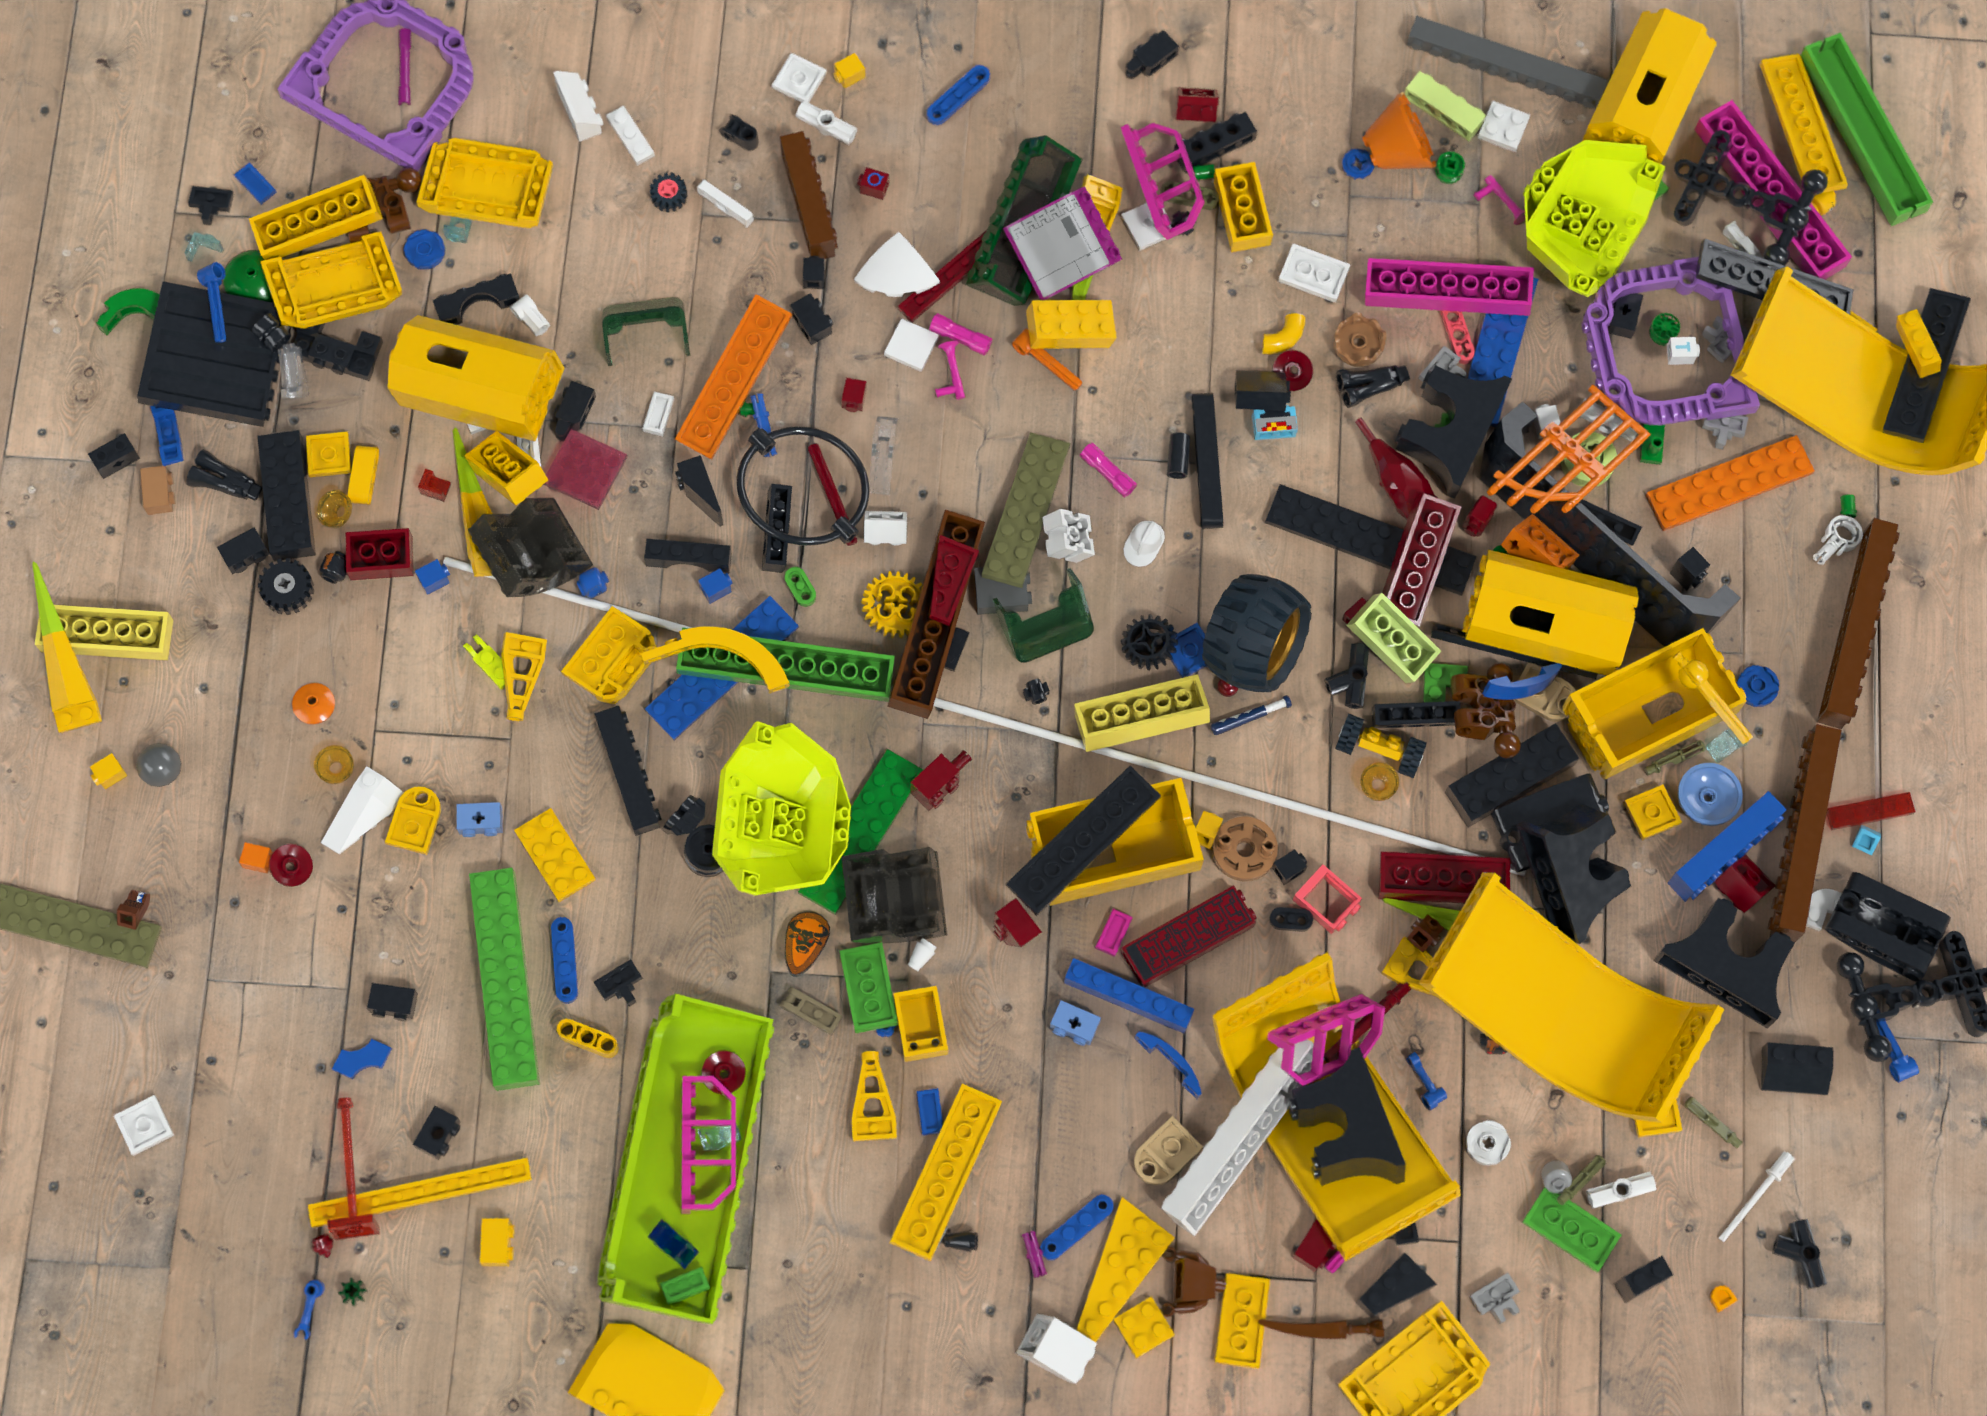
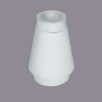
M922 938L920 942L917 941L907 965L919 971L935 954L934 951L937 947Z

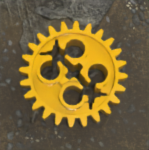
M889 571L887 577L881 573L879 580L874 577L872 580L873 584L868 583L867 590L863 592V596L866 598H862L861 604L865 606H863L861 611L868 612L864 619H871L869 627L876 625V633L882 629L884 637L888 632L891 633V638H894L896 633H898L900 638H903L904 632L908 635L915 608L910 609L908 613L909 619L901 616L900 613H905L908 607L906 605L908 599H905L902 593H908L911 596L909 605L912 606L918 601L922 583L914 584L915 577L909 580L908 573L900 577L899 571H897L895 576ZM884 590L888 591L891 595L886 597L883 602L885 604L883 610L889 614L886 617L880 614L881 604L872 609L875 600L877 602L881 600L883 596L881 591Z

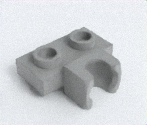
M1717 316L1713 322L1715 329L1706 326L1702 335L1711 343L1707 351L1723 363L1732 354V351L1727 346L1728 334L1723 329V319ZM1740 324L1745 342L1749 331Z
M1444 346L1419 375V379L1423 381L1428 370L1433 371L1435 365L1466 378L1467 373L1457 366L1461 358Z
M1509 1273L1469 1296L1481 1316L1491 1310L1499 1324L1505 1321L1504 1309L1509 1310L1512 1315L1520 1312L1516 1303L1511 1298L1520 1291Z

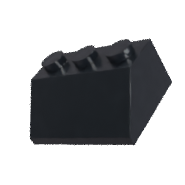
M1770 1042L1762 1047L1761 1091L1828 1095L1833 1073V1047Z

